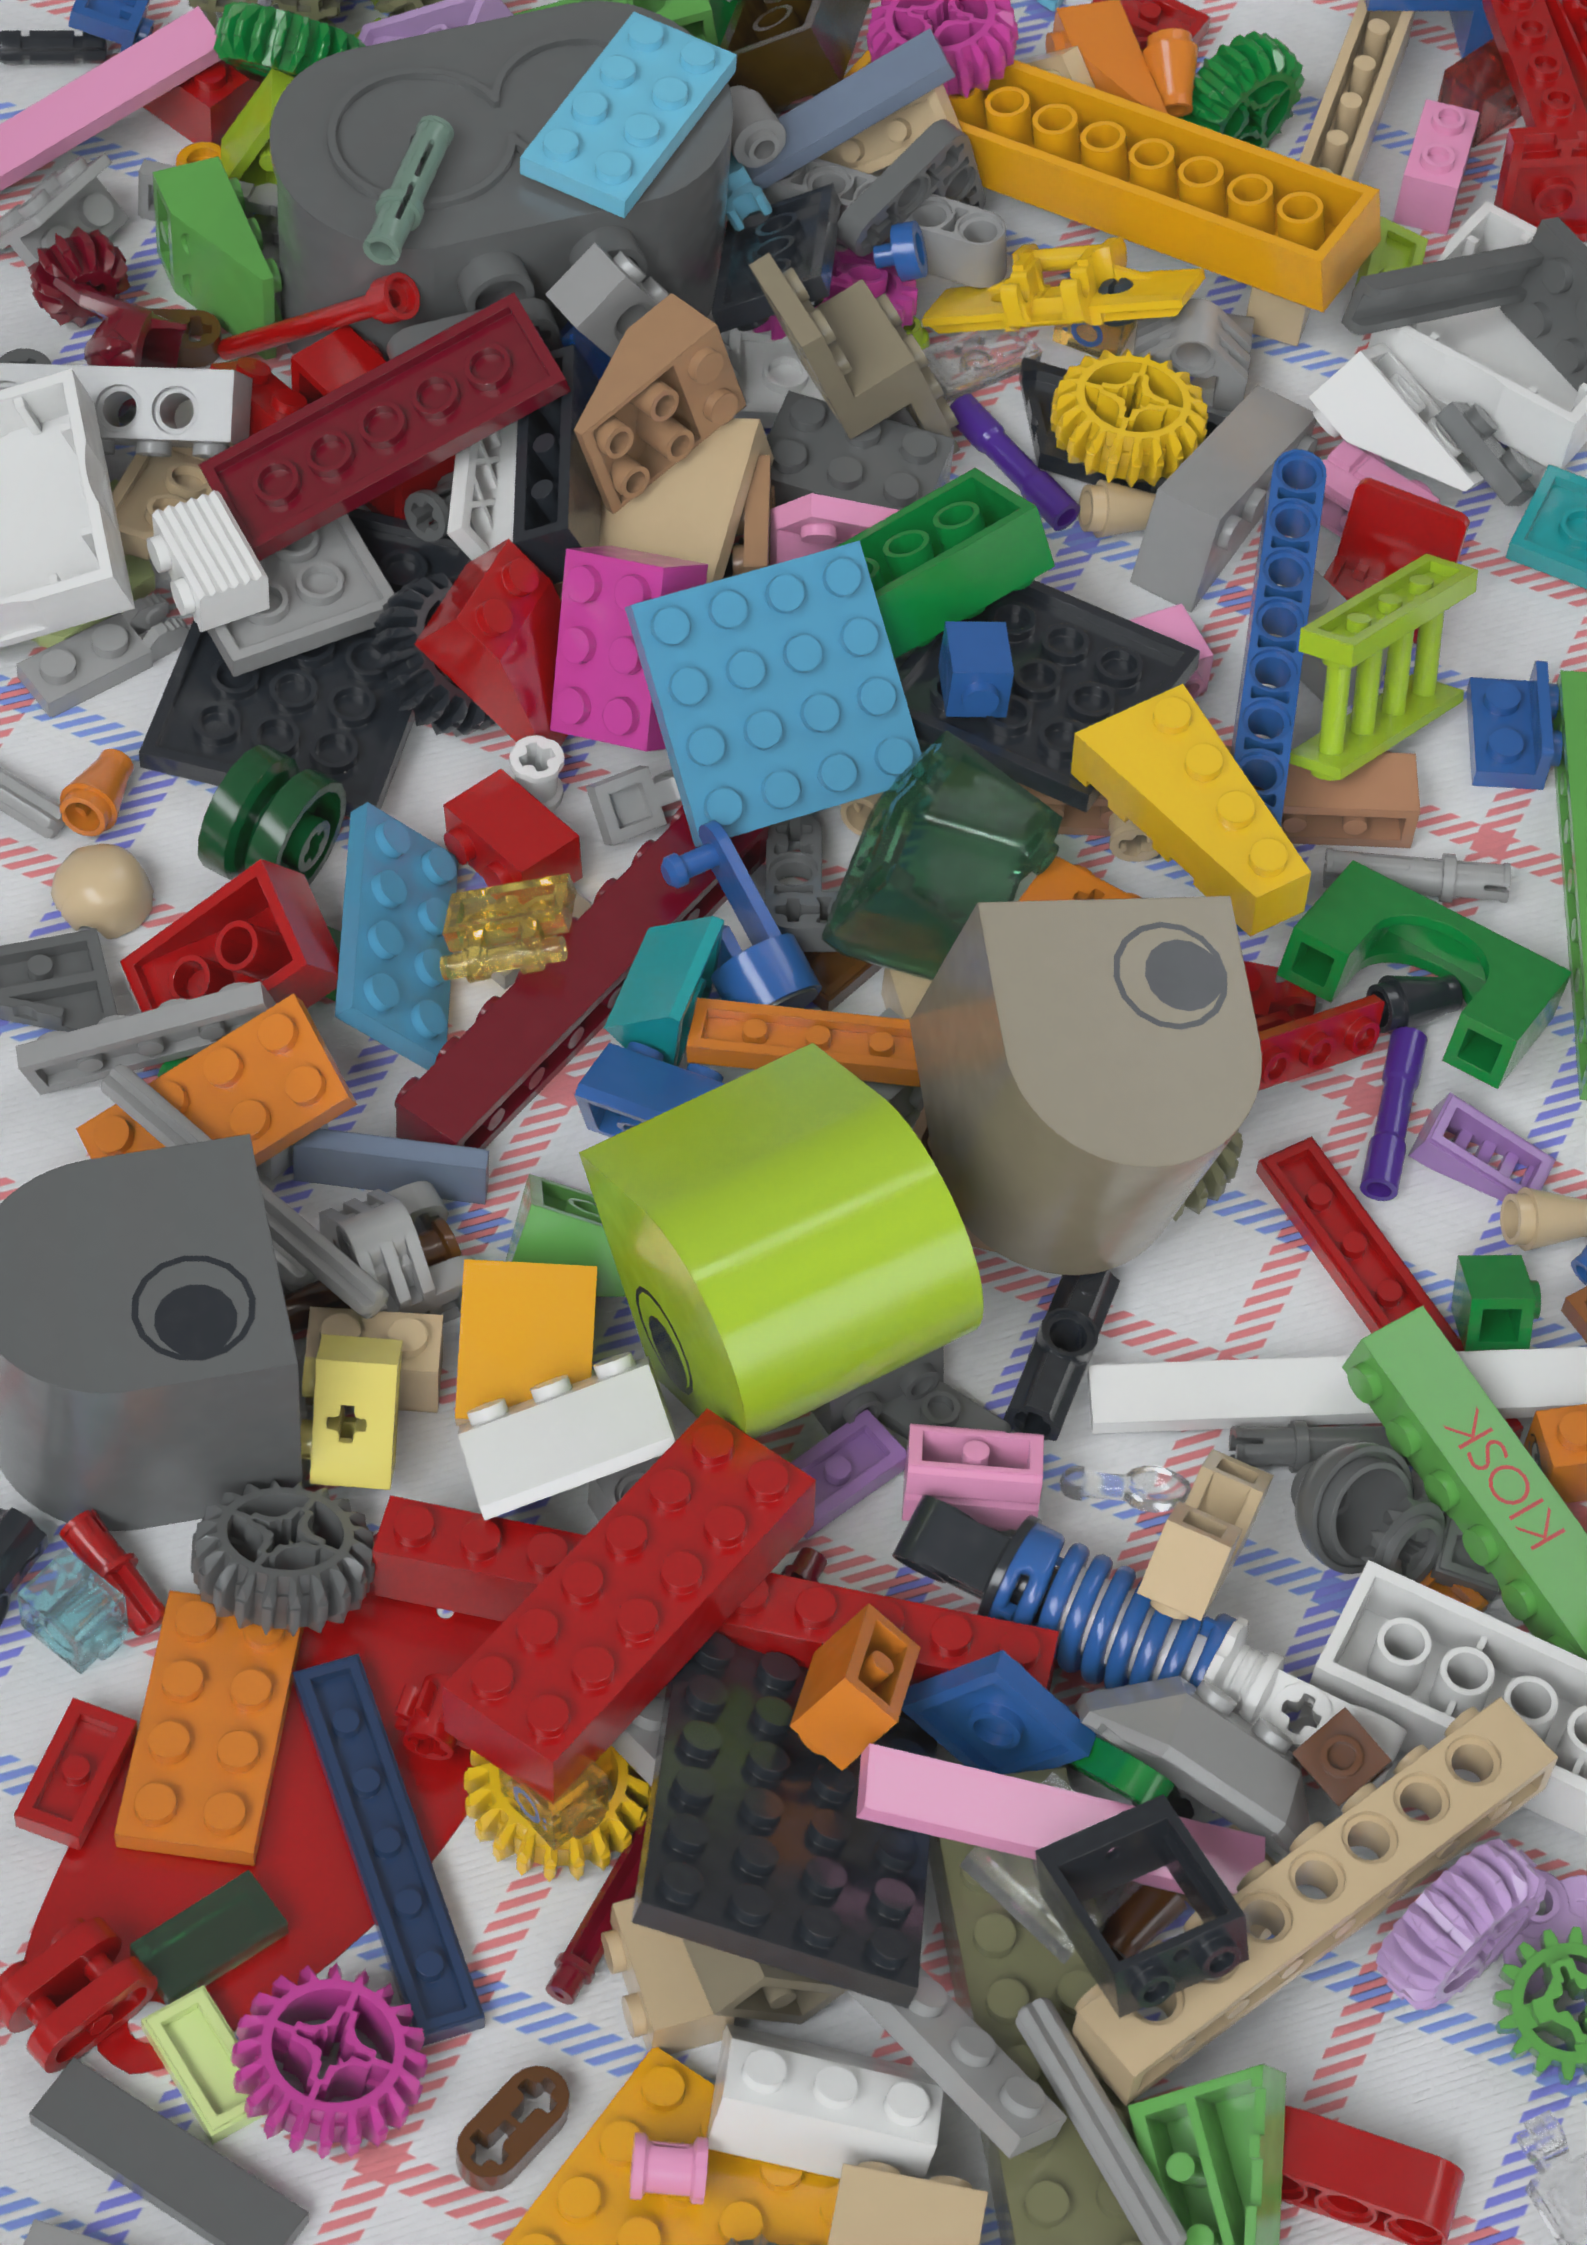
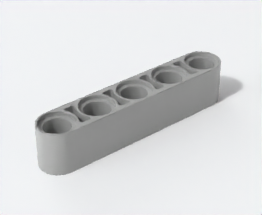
M816 158L762 191L771 205L833 183L841 201V217L849 205L878 177ZM931 194L904 221L916 220L921 228L927 252L929 274L976 288L991 287L1005 278L1007 273L1006 225L999 215ZM890 236L882 244L891 243ZM836 240L837 245L846 247L840 241Z

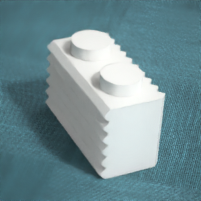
M213 490L209 495L202 494L198 499L191 497L186 503L180 501L175 507L168 505L164 511L157 509L152 514L154 536L147 538V548L151 561L158 573L169 572L170 578L173 580L170 583L172 596L182 616L192 614L200 632L270 609L268 576L220 492Z

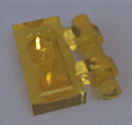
M570 874L452 893L442 934L450 953L462 951V953L441 956L440 970L443 979L448 981L466 977L468 982L473 983L489 980L492 973L520 968L523 974L543 971L548 963L567 960L568 951L564 937L552 936L569 933L577 894ZM515 942V944L493 947L498 944Z

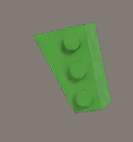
M1260 2064L1128 2105L1139 2152L1187 2233L1185 2245H1279L1287 2073L1266 2064Z

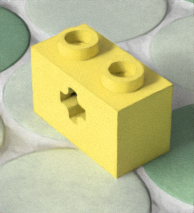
M322 1334L317 1357H305L302 1397L314 1398L313 1420L302 1419L301 1459L311 1460L310 1484L391 1489L396 1463L403 1340ZM343 1405L354 1406L355 1417H345Z

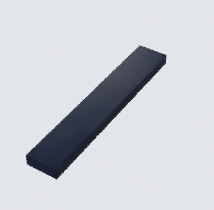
M359 1654L293 1672V1685L401 2004L411 2003L413 2017L409 2027L423 2028L425 2037L423 2046L485 2028L484 2012Z

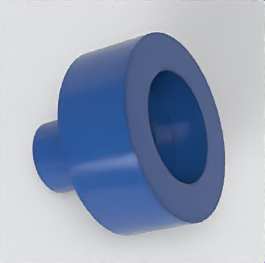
M914 220L893 224L890 229L891 243L873 246V257L877 269L895 266L898 276L903 282L925 278L928 273L927 252L918 222Z

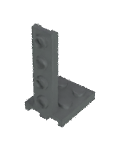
M1559 217L1541 220L1531 243L1362 276L1353 289L1351 301L1341 323L1350 332L1357 335H1365L1501 306L1500 310L1578 392L1583 382L1587 384V246Z

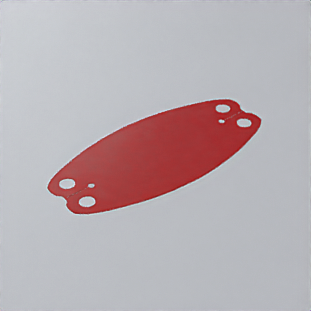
M377 1534L373 1535V1542H375ZM373 1581L370 1583V1591L366 1593L362 1600L361 1609L349 1610L344 1623H334L327 1620L321 1633L315 1632L307 1626L304 1627L295 1671L359 1654L432 1863L467 1816L465 1799L469 1794L464 1789V1773L468 1771V1768L473 1767L470 1764L471 1750L456 1745L452 1757L447 1760H432L419 1756L404 1745L403 1737L405 1731L397 1730L394 1727L398 1718L394 1713L405 1684L421 1689L424 1678L429 1674L438 1673L452 1676L503 1622L454 1612L450 1618L444 1619L437 1615V1608L376 1596ZM293 1684L255 1866L116 1847L114 1833L135 1745L134 1741L81 1850L68 1847L36 1918L24 1961L28 1963L47 1949L56 1933L68 1922L76 1918H83L86 1921L90 1918L101 1917L122 1939V1947L113 1961L114 1964L125 1958L136 1956L140 1951H148L152 1954L153 1961L147 1968L157 1977L158 1987L149 2001L159 2002L167 2006L204 1985L229 2027L235 2032L237 2031L240 2019L244 2015H252L250 2012L252 2000L259 1992L272 1996L273 1983L280 1975H283L298 1986L300 1971L307 1965L317 1975L374 1925ZM128 2021L97 2044V2050L112 2065L128 2074H143L165 2068L151 2043H143L132 2036L128 2028Z

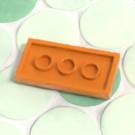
M294 993L148 1083L149 1086L212 1140L250 1134L257 1167L358 1105L303 1001ZM114 1104L76 1128L91 1159L165 1147L117 1104Z
M169 1590L114 1833L116 1847L255 1866L293 1684V1672L296 1669L304 1627H300L294 1637L287 1629L273 1628L265 1636L262 1626L256 1624L239 1629L234 1615L217 1617L214 1604L201 1601L200 1594Z

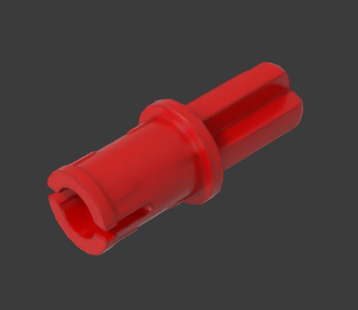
M95 1509L91 1511L86 1510L71 1519L61 1529L59 1535L92 1577L90 1586L94 1592H104L134 1634L138 1636H145L162 1625L165 1606L136 1569L139 1562L134 1553L126 1554L100 1519Z

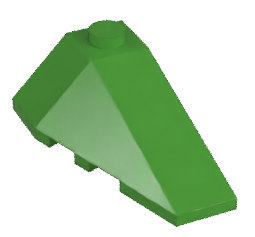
M529 1174L506 1261L597 1266L596 1297H626L593 1194Z

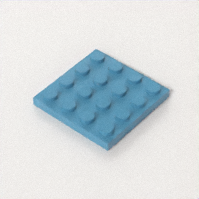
M860 540L625 607L695 847L703 845L699 837V827L712 820L717 821L730 838L928 779Z

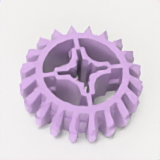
M1495 1839L1488 1841L1486 1844L1476 1846L1469 1855L1461 1856L1451 1868L1443 1870L1440 1877L1430 1886L1425 1887L1420 1897L1408 1905V1910L1393 1924L1392 1932L1383 1939L1382 1947L1378 1950L1376 1963L1378 1965L1377 1970L1388 1981L1386 1985L1401 2000L1405 1998L1416 2010L1436 2008L1439 2004L1447 2003L1455 1993H1461L1471 1981L1479 1978L1488 1966L1498 1960L1502 1952L1528 1926L1529 1919L1539 1911L1540 1903L1545 1898L1547 1887L1545 1886L1546 1879L1535 1868L1537 1865L1522 1850L1518 1851L1507 1840Z

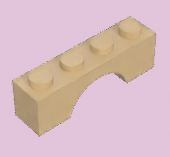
M1212 1449L1199 1470L1185 1504L1179 1501L1168 1517L1137 1594L1151 1599V1606L1168 1617L1187 1620L1190 1616L1201 1621L1243 1550L1274 1475Z

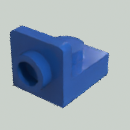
M76 0L71 10L68 27L121 44L120 52L151 35L155 21L146 18L150 0Z

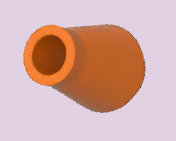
M1169 28L1156 31L1147 38L1148 46L1143 51L1144 59L1167 113L1174 117L1188 115L1193 110L1192 95L1198 45L1192 41V35L1187 30Z
M117 749L103 750L95 762L62 790L59 811L62 813L63 822L71 830L84 836H97L115 825L128 779L134 770L131 759L125 753Z

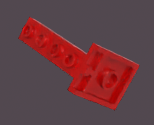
M1482 0L1484 12L1526 125L1524 128H1509L1494 205L1537 228L1541 220L1559 217L1582 242H1587V112L1545 0Z

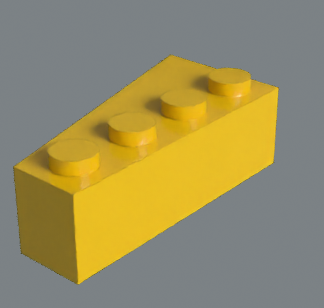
M1184 684L1178 685L1074 733L1071 774L1085 787L1091 784L1108 800L1107 807L1126 823L1130 820L1152 840V848L1168 863L1174 860L1194 878L1193 885L1206 897L1231 896L1236 924L1250 937L1305 911L1311 877L1310 869Z

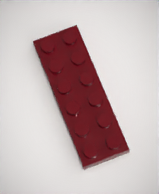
M515 292L198 465L212 491L216 490L222 495L257 559L261 561L567 394L571 390L563 373Z

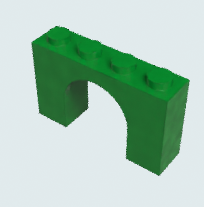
M1352 860L1294 926L1276 975L1330 1003L1333 1002L1355 974L1373 964L1400 963L1421 968L1438 977L1453 975L1460 983L1463 999L1467 1006L1460 1014L1442 1061L1498 1089L1553 1019L1572 971Z

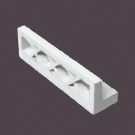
M517 421L462 450L455 456L447 535L471 560L476 559L507 539L513 543ZM470 519L473 523L475 531L470 527Z

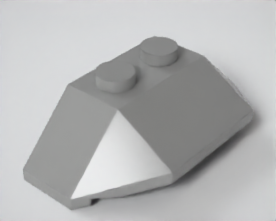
M1181 1676L1083 1693L1076 1702L1075 1707L1082 1724L1168 1778L1177 1787L1242 1831L1266 1837L1265 1846L1284 1858L1291 1853L1289 1848L1293 1841L1310 1826L1302 1772L1292 1751L1289 1750L1293 1741L1280 1729L1262 1718H1259L1253 1726L1232 1712L1237 1705L1236 1702L1212 1683L1202 1680L1199 1686L1195 1687Z

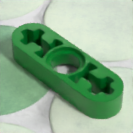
M1098 1737L1095 1738L1088 1757L1065 1764L1137 1805L1162 1794L1167 1799L1175 1786L1172 1781L1144 1762Z

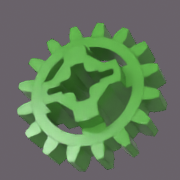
M1574 1926L1569 1932L1566 1943H1559L1551 1929L1544 1930L1540 1936L1541 1950L1539 1952L1526 1942L1521 1943L1515 1952L1523 1967L1519 1968L1515 1965L1504 1964L1499 1973L1502 1980L1512 1986L1511 1990L1497 1991L1492 1997L1493 2005L1509 2009V2015L1501 2019L1495 2026L1497 2034L1515 2032L1518 2038L1509 2055L1516 2059L1530 2052L1536 2057L1532 2074L1538 2078L1546 2071L1549 2065L1558 2067L1560 2083L1563 2085H1568L1571 2082L1576 2068H1582L1587 2077V2005L1578 2016V2021H1574L1569 2011L1557 2012L1554 2007L1563 1995L1564 1990H1567L1572 2000L1584 1999L1587 2004V1975L1578 1971L1574 1961L1587 1964V1945L1583 1944L1581 1928ZM1542 1968L1544 1972L1542 1978L1546 1990L1542 1997L1524 2004V1993L1528 1980L1537 1970ZM1546 2031L1565 2042L1568 2051L1549 2045L1536 2033Z

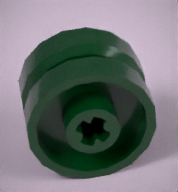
M257 745L245 752L237 760L216 789L200 829L198 858L204 867L229 880L234 879L260 859H264L304 874L310 885L328 859L340 833L346 812L347 794L342 783L316 770L305 769L300 772L295 759L270 746Z

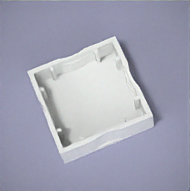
M1485 201L1447 241V245L1437 261L1531 243L1537 227ZM1501 306L1371 334L1368 348L1385 343L1441 410L1451 402L1468 403L1470 407L1478 404L1496 424L1498 430L1493 433V436L1497 441L1513 448L1545 467H1548L1550 464L1563 469L1587 442V384L1583 382L1577 392L1500 310Z
M72 369L0 390V648L135 609L95 405Z

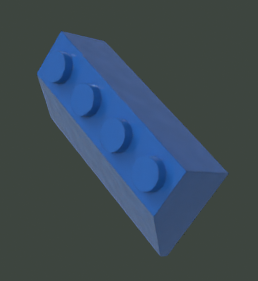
M629 1042L627 1049L608 1043L579 1082L574 1096L587 1129L613 1137L724 1085L725 1083H722L724 1077L713 1069L695 1063H689L687 1068L683 1069L663 1062V1054L640 1043Z

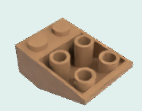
M671 293L632 324L622 337L574 428L604 505L612 514H615L629 501L639 496L651 483L678 461L683 460L695 447L722 425L728 423L747 406L717 324Z

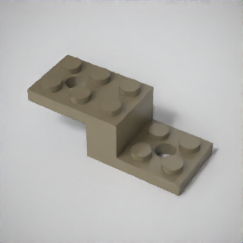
M770 253L749 265L799 361L850 440L904 407L919 429L955 439L950 429L959 423L942 396L944 392L927 366L929 362L914 336L912 334L907 335L901 326L903 324L902 320L885 293L875 298L864 280L861 279L814 308L809 301L810 296L792 267L782 273ZM956 440L954 444L953 454L960 451V448Z

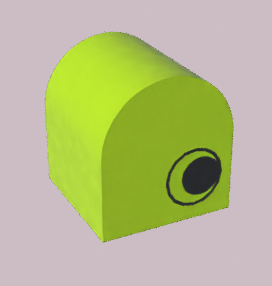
M814 1043L579 1152L645 1356H649L657 1380L697 1418L708 1408L755 1439L975 1331L982 1322L984 1299L976 1258L958 1209L927 1150L906 1120L884 1097Z

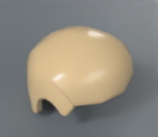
M97 844L77 848L69 854L54 874L51 889L53 902L57 910L61 912L62 917L76 931H79L81 926H88L94 929L97 928V931L106 939H115L138 928L152 911L154 891L147 874L135 857L123 847L113 844Z

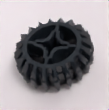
M441 572L439 574H431L426 578L423 577L420 580L416 578L402 586V590L389 597L388 602L382 605L384 612L373 623L379 634L376 635V638L370 645L382 654L374 668L386 672L389 679L383 691H395L400 697L398 711L412 709L415 715L416 726L431 724L436 735L452 732L458 737L469 735L479 729L485 730L496 722L414 645L458 578V576H450L448 578Z

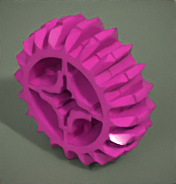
M881 0V6L872 9V18L870 24H868L869 33H867V45L871 63L930 28L956 75L943 83L948 96L960 94L968 98L970 89L988 90L990 79L998 80L1004 78L1005 68L1014 64V55L1017 49L1016 41L1019 39L1018 24L1015 22L1014 9L1011 7L1010 0Z
M337 1963L329 1968L327 1979L319 1980L315 1972L307 1965L300 1971L298 1986L283 1975H280L273 1983L272 1996L259 1992L252 2000L250 2009L252 2015H244L238 2023L236 2036L240 2041L233 2045L231 2052V2063L239 2069L235 2072L233 2080L235 2093L249 2095L244 2107L247 2118L268 2114L263 2129L267 2139L286 2130L291 2133L289 2147L292 2153L303 2147L304 2140L317 2142L316 2150L321 2160L330 2154L333 2142H340L346 2153L352 2157L355 2153L359 2152L362 2136L378 2147L386 2139L388 2133L387 2126L400 2129L406 2123L409 2115L407 2106H414V2104L419 2102L423 2089L419 2079L425 2076L428 2066L426 2055L419 2052L422 2050L425 2040L423 2028L409 2027L413 2017L411 2003L390 2007L394 1995L391 1983L373 1992L367 1988L369 1976L366 1969L355 1976L354 1982L341 1980L342 1971ZM328 2020L318 2025L305 2024L308 2021ZM354 2028L361 2031L373 2042L383 2060L375 2058L376 2050L368 2048L356 2037ZM339 2042L340 2046L336 2057L337 2064H329L324 2078L318 2079L322 2066V2056L329 2057L334 2044ZM275 2061L283 2063V2071L299 2079L303 2085L304 2094L297 2091L284 2079ZM340 2096L356 2098L346 2102H329L335 2097Z

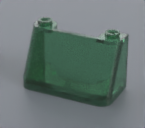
M948 730L945 731L904 773L896 778L890 789L884 791L873 806L824 927L822 940L843 956L933 981L978 902H1013L1020 882L1031 872L1035 875H1040L1049 867L1059 851V845L1054 840L1063 817Z

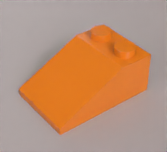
M1120 0L1056 8L1053 32L1047 33L1045 39L1046 53L1078 46L1096 89L1168 114Z

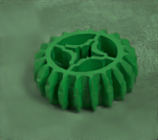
M240 1L225 5L222 16L217 21L214 32L216 39L213 49L219 55L218 58L224 60L225 63L234 65L237 69L251 72L253 75L266 78L271 69L296 77L307 67L323 58L339 52L365 47V45L355 35L346 33L343 29L332 27L327 23L294 14L290 11L279 10L271 6L266 7L256 3L249 4Z
M1252 31L1245 37L1239 34L1233 38L1229 46L1220 45L1217 53L1211 59H1204L1202 68L1195 73L1192 95L1193 110L1188 115L1177 118L1261 148H1269L1271 139L1276 134L1282 133L1280 128L1284 122L1293 117V105L1300 101L1302 94L1299 92V89L1303 86L1305 80L1301 74L1303 65L1296 60L1295 54L1277 38L1273 39L1267 33L1259 34L1256 31Z

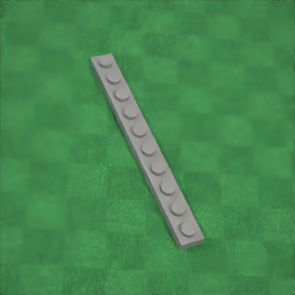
M658 1696L648 1704L611 1745L651 1787L664 1701ZM921 1966L918 1990L908 2009L847 1990L1009 2159L1057 2136L1067 2116L1050 2100L1042 2088L1010 2059L995 2043L994 2039L986 2031L982 2030L947 1994L945 1989L937 1981L933 1980Z

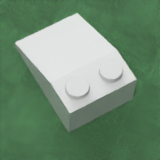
M1385 343L1359 351L1308 397L1317 407L1313 411L1315 419L1334 438L1341 435L1348 443L1464 492L1486 482L1436 420L1435 416L1442 410Z

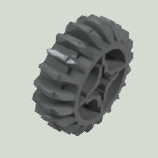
M274 1479L267 1489H259L247 1483L242 1495L231 1492L224 1493L220 1505L207 1506L205 1517L201 1522L197 1523L196 1532L192 1537L191 1572L193 1573V1583L197 1584L200 1590L201 1601L213 1603L217 1617L234 1615L239 1629L256 1624L262 1626L265 1636L273 1628L287 1629L294 1637L300 1627L307 1626L315 1632L321 1633L327 1620L334 1623H344L349 1610L361 1609L362 1600L366 1593L370 1591V1583L374 1581L375 1564L372 1559V1550L375 1543L373 1542V1532L368 1530L366 1526L365 1514L351 1512L349 1499L342 1498L331 1501L327 1488H322L316 1492L307 1491L304 1489L301 1481L294 1488L280 1487Z

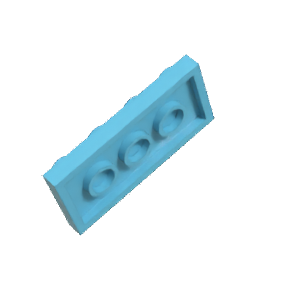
M633 12L520 156V174L625 218L736 72L737 54Z

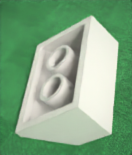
M632 1352L618 1354L595 1364L593 1367L596 1375L571 1384L568 1375H563L532 1387L530 1391L533 1399L508 1408L505 1399L502 1398L469 1410L467 1416L470 1422L459 1426L458 1438L484 1521L663 1455L677 1440V1434L649 1356L634 1361Z
M726 2024L723 2032L707 2132L708 2149L839 2179L843 2163L858 2166L860 2163L869 2161L891 2165L898 2169L901 2175L924 2179L937 2147L943 2089L922 2068Z

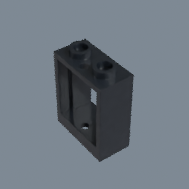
M1164 1794L1035 1851L1042 1898L1119 2018L1141 2008H1151L1160 2005L1172 1994L1205 1979L1224 1976L1238 1964L1249 1960L1244 1912ZM1166 1866L1204 1924L1119 1962L1082 1903Z

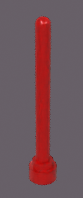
M401 272L392 273L375 279L367 290L366 295L224 338L218 345L217 353L221 359L232 361L369 318H374L385 324H395L411 319L416 315L420 306V294L415 282L408 275Z

